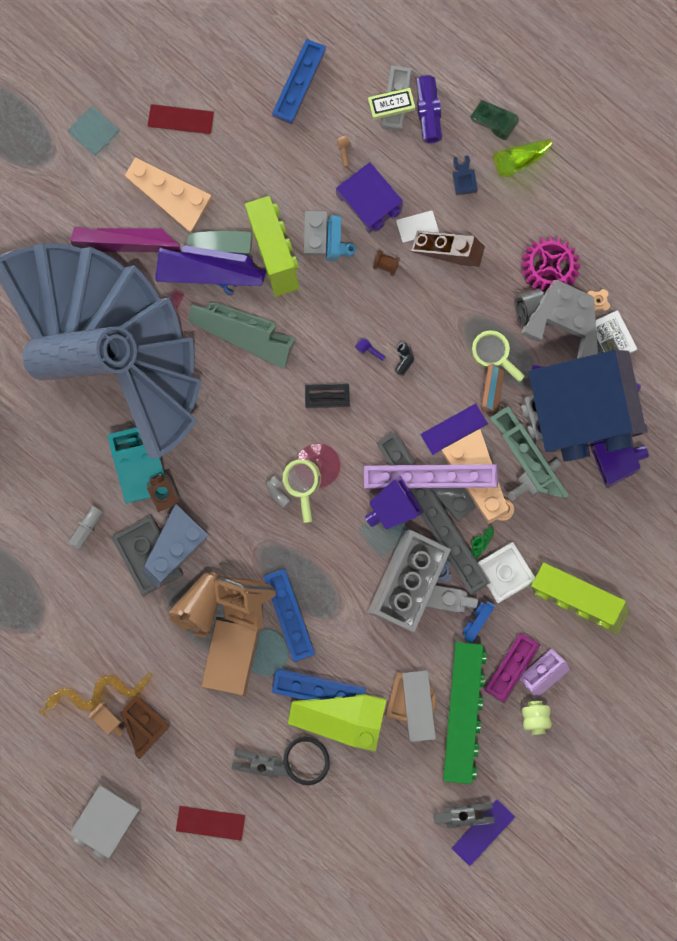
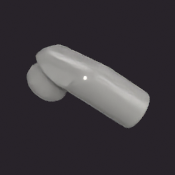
M273 476L270 481H267L266 487L272 499L285 509L291 503V500L278 489L282 482L276 476Z

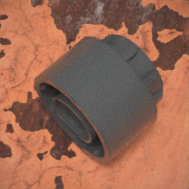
M535 289L515 296V311L522 328L528 324L530 316L537 310L540 305L539 302L546 293L545 291Z

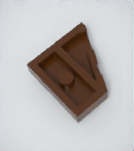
M137 695L120 712L138 759H141L170 727Z

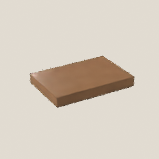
M216 620L201 687L246 696L260 630L257 631L241 624Z

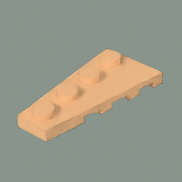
M136 157L125 174L129 182L153 200L158 207L167 212L172 219L182 225L189 233H193L212 199L210 194Z
M480 429L442 449V455L449 465L492 464ZM499 482L498 488H465L488 524L508 514V508Z

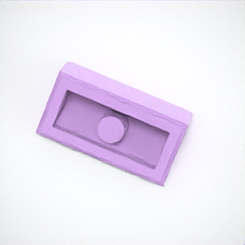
M551 648L523 673L520 682L534 698H538L564 676L570 668L566 661Z

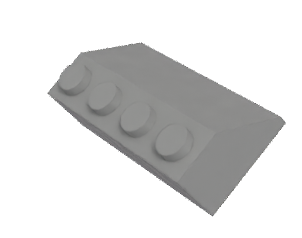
M412 530L404 531L367 613L389 624L414 633L451 549Z

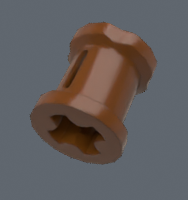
M379 250L373 269L379 268L394 276L400 262V257L393 258Z

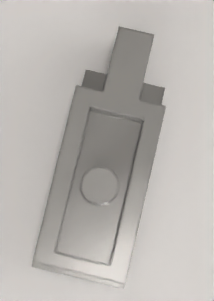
M435 585L425 608L464 613L465 608L476 610L478 599L467 597L468 592L459 589Z

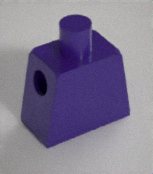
M605 443L593 445L591 449L606 489L640 470L639 460L649 457L645 445L606 452Z
M400 476L388 484L369 502L374 511L367 514L365 518L371 527L381 522L385 529H389L414 519L424 512Z

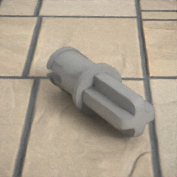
M91 506L82 522H78L79 526L70 538L69 544L76 549H80L89 534L94 532L93 528L104 513Z

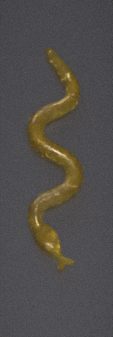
M148 673L133 689H127L121 680L114 675H104L97 680L92 698L89 701H83L70 688H61L48 697L45 708L39 710V713H43L45 717L47 709L58 704L60 697L63 695L68 696L79 709L86 711L93 709L100 702L103 688L107 684L113 685L123 696L133 697L143 690L152 674Z

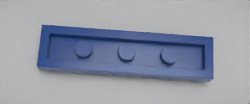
M309 39L305 40L272 112V117L293 124L325 54L326 46Z
M285 569L264 576L266 584L276 590V596L272 598V602L293 662L314 656L315 653Z
M277 669L272 693L303 700H325L341 696L343 698L356 697V695L365 694L366 688Z

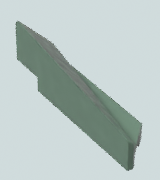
M208 303L207 308L195 305L190 307L188 317L190 323L280 368H285L296 338L275 333L277 323L218 303Z
M508 406L490 417L491 422L503 434L502 438L537 491L541 494L560 497L565 500L569 498L568 493L510 407Z

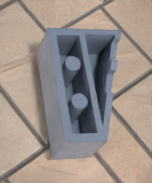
M175 504L142 571L157 588L200 548L208 537V534L177 504Z

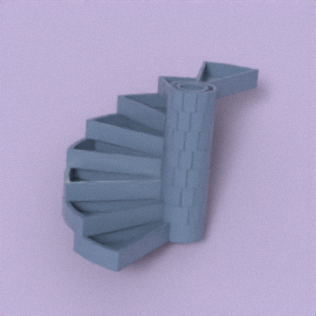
M50 243L0 254V283L31 337L23 351V364L28 374L41 381L116 374L148 457L160 458L179 444L197 422V419L190 413L194 408L202 380L193 378V337L182 339L180 324L170 298L160 299L153 286L135 265L123 267L115 259L92 247L78 248L66 244Z

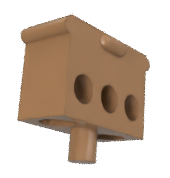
M105 702L100 703L89 714V718L107 735L114 732L120 738L125 733L119 727L122 721L111 711Z

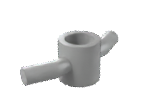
M554 459L548 465L554 472L561 466V463L558 459ZM524 473L518 478L521 485L511 491L508 497L514 501L526 492L532 497L539 492L527 474Z

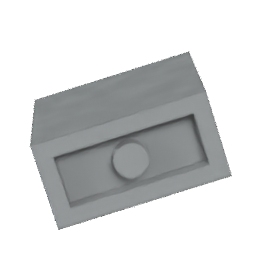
M100 785L70 834L74 836L73 841L84 848L88 845L93 848L94 851L92 853L103 860L106 857L112 858L114 851L134 819L140 814L141 809L105 786Z

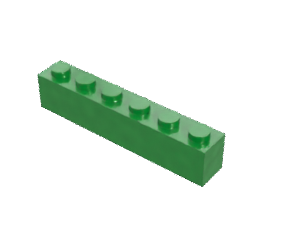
M455 643L443 782L471 785L472 780H476L477 766H473L474 756L478 757L479 743H475L476 733L480 734L481 720L477 719L478 710H482L483 697L479 696L480 687H484L485 674L481 673L482 664L486 665L487 651L483 650V645Z

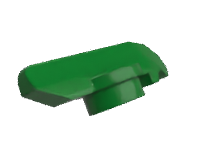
M492 526L489 527L488 531H484L483 537H476L472 541V553L476 559L487 549L494 536V528Z

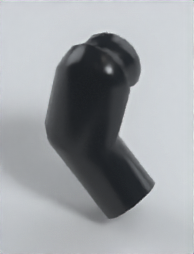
M400 342L397 345L400 363L395 368V372L404 376L414 362V355L409 344Z

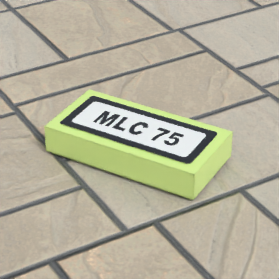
M410 88L368 97L373 120L415 111Z

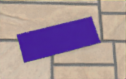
M474 404L420 435L431 454L434 455L488 425L477 404Z
M498 800L492 804L493 808L486 810L479 818L494 817L495 823L471 826L451 848L469 866L473 864L515 818Z

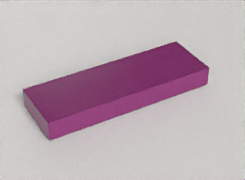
M520 633L484 691L505 704L541 645Z

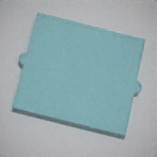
M93 106L82 116H79L78 120L68 130V133L94 156L106 145L108 146L110 144L109 141L119 132V129Z
M366 522L358 528L367 540V545H371L380 558L395 548L403 532L408 530L404 523L385 529L381 522L374 527H371Z

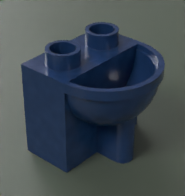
M615 349L529 371L545 452L561 451L563 462L590 457L589 447L599 443H605L606 452L634 447L632 437L648 433L629 351Z

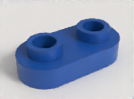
M489 601L486 604L481 602L474 613L478 616L475 622L469 621L462 632L466 635L464 640L472 644L493 611L494 604Z

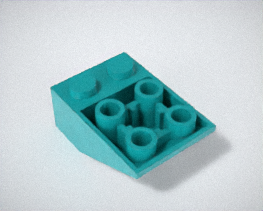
M137 427L108 434L110 449L125 504L151 498L147 490V482L157 474L165 475L161 457H148ZM159 487L156 492L164 495L168 492V489Z

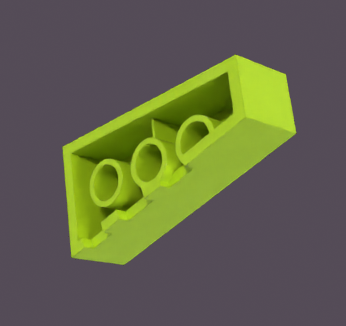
M544 562L531 585L533 591L536 592L534 594L536 597L544 601L549 599L555 602L557 607L565 611L570 610L576 613L575 615L589 620L616 635L619 634L630 612L625 600Z

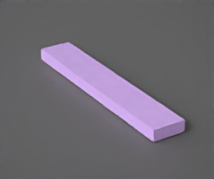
M497 464L364 466V488L366 489L385 488L400 476L408 488H498Z

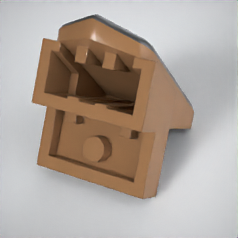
M219 577L218 581L214 582L216 602L224 605L225 619L257 631L263 628L261 604L274 598L276 590L272 586L258 580Z

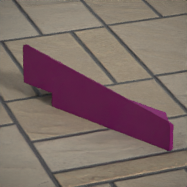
M74 227L71 236L72 246L78 248L92 247L101 252H159L160 248L181 252L180 245L162 228H97V230Z

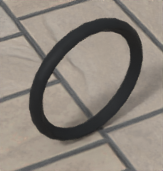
M300 737L293 740L285 750L284 767L287 774L295 782L301 785H315L327 775L330 767L329 754L318 740L310 737ZM300 742L315 744L324 755V770L314 780L307 781L298 778L289 767V753Z

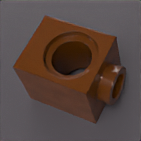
M168 473L165 475L157 474L149 479L147 490L158 512L179 503V496ZM159 487H165L168 489V492L160 495L156 490Z

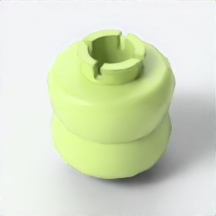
M543 701L528 702L529 707L522 709L523 727L526 731H531V735L546 734L545 729L552 727L550 707L542 705Z

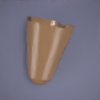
M214 572L204 573L170 609L168 613L170 615L169 619L184 631L191 629L195 631L193 635L203 638L207 637L210 633L218 605L214 582L218 581L220 576Z

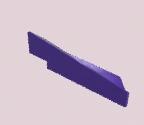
M183 245L181 253L163 248L159 249L155 279L157 282L262 286L267 273L266 270L254 267L252 265L253 260L247 255Z

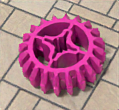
M549 236L548 242H546L544 237H541L540 244L537 241H533L532 247L526 248L527 254L522 256V259L525 261L521 263V268L525 269L522 271V276L528 277L526 279L527 284L533 282V290L537 287H540L541 291L548 290L551 283L556 280L567 285L575 284V278L579 276L577 270L580 269L581 264L577 262L580 258L579 255H573L576 250L575 247L568 249L569 241H566L563 245L561 244V237L557 239V242L553 241L552 236ZM548 251H553L559 254L551 255L550 253H548ZM538 255L542 265L535 271L533 260ZM564 260H566L568 265V272L565 276L561 274L562 270L559 267ZM547 263L549 265L555 264L554 268L552 266L546 267ZM549 276V277H551L553 280H546V279H543V277Z

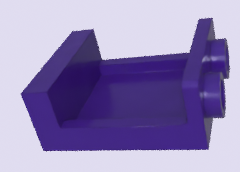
M371 162L336 188V196L341 202L343 200L366 226V231L369 234L372 231H379L385 225V221L390 217L392 219L396 218L402 212L403 200Z

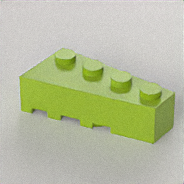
M270 196L245 203L247 216L257 241L268 279L271 282L274 297L299 290L296 269H299L298 262L295 256L291 257L290 251H293L289 238H284L283 234L286 233L283 220L278 221L277 216L280 215L277 203L272 204Z

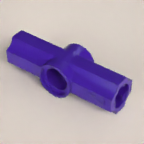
M425 75L417 78L418 116L422 124L423 142L432 144L442 140L440 124L441 106L440 99L437 98L435 77Z

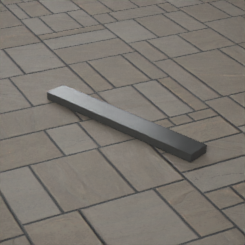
M396 431L376 443L390 466L417 465ZM409 488L424 512L421 516L437 542L451 549L447 558L470 595L491 583L433 489Z

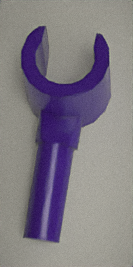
M362 339L355 345L361 354L368 350L383 361L385 359V356L375 350L367 339Z

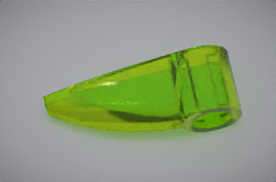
M551 139L514 147L494 154L492 158L499 178L511 176L539 160L552 146Z

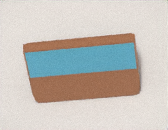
M491 363L487 369L481 410L496 414L499 409L504 371Z

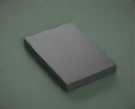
M152 516L111 537L143 597L159 589L142 573L144 565L161 534ZM178 568L160 587L183 576L180 569Z

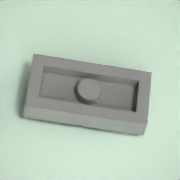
M305 211L304 256H326L327 211Z

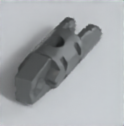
M235 749V757L250 760L251 764L233 762L231 769L278 778V775L290 777L285 770L284 762L281 761V758Z
M492 802L459 807H445V813L434 815V823H447V828L495 823L494 817L475 819L474 811L480 809L490 810V808H493ZM462 811L468 814V818L464 821L459 818V814Z

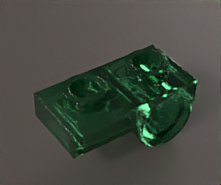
M481 100L470 116L473 122L491 129L494 135L503 140L508 139L519 123L517 114L484 100Z

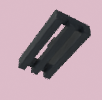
M349 384L305 385V408L350 407ZM345 390V393L310 394L309 391ZM345 399V401L310 402V400Z

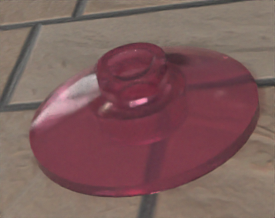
M320 443L311 444L305 447L297 457V459H305L313 463L316 460L322 462L321 467H319L321 474L319 488L331 484L339 474V457L328 445ZM305 464L296 465V472L301 481L312 487L314 484L312 469Z

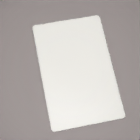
M433 211L396 220L403 243L414 240L417 231L439 233Z

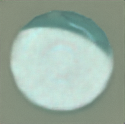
M264 630L259 633L251 671L261 676H271L276 673L277 669H282L286 665L288 647L278 633Z

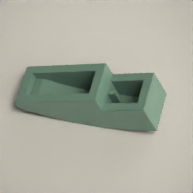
M240 231L188 233L187 246L247 255L251 258L253 236L252 232Z

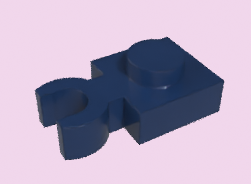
M465 156L466 163L463 165L458 163L457 157H454L453 166L458 171L452 174L456 196L477 193L475 170H468L470 166L469 156Z

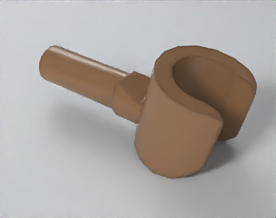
M344 135L338 138L337 146L342 154L344 167H348L349 163L345 148L351 146L348 136Z

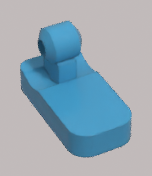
M331 215L327 222L326 261L335 262L343 255L345 257H352L356 252V247L351 243H340L341 216Z

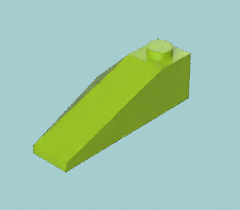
M361 694L356 695V697L343 698L341 696L325 700L292 701L288 724L352 747L376 752L387 699Z

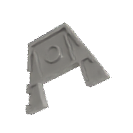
M559 280L552 282L539 302L540 305L537 310L530 316V321L523 327L521 335L538 342L543 338L546 323H549L581 338L577 359L598 354L594 297Z

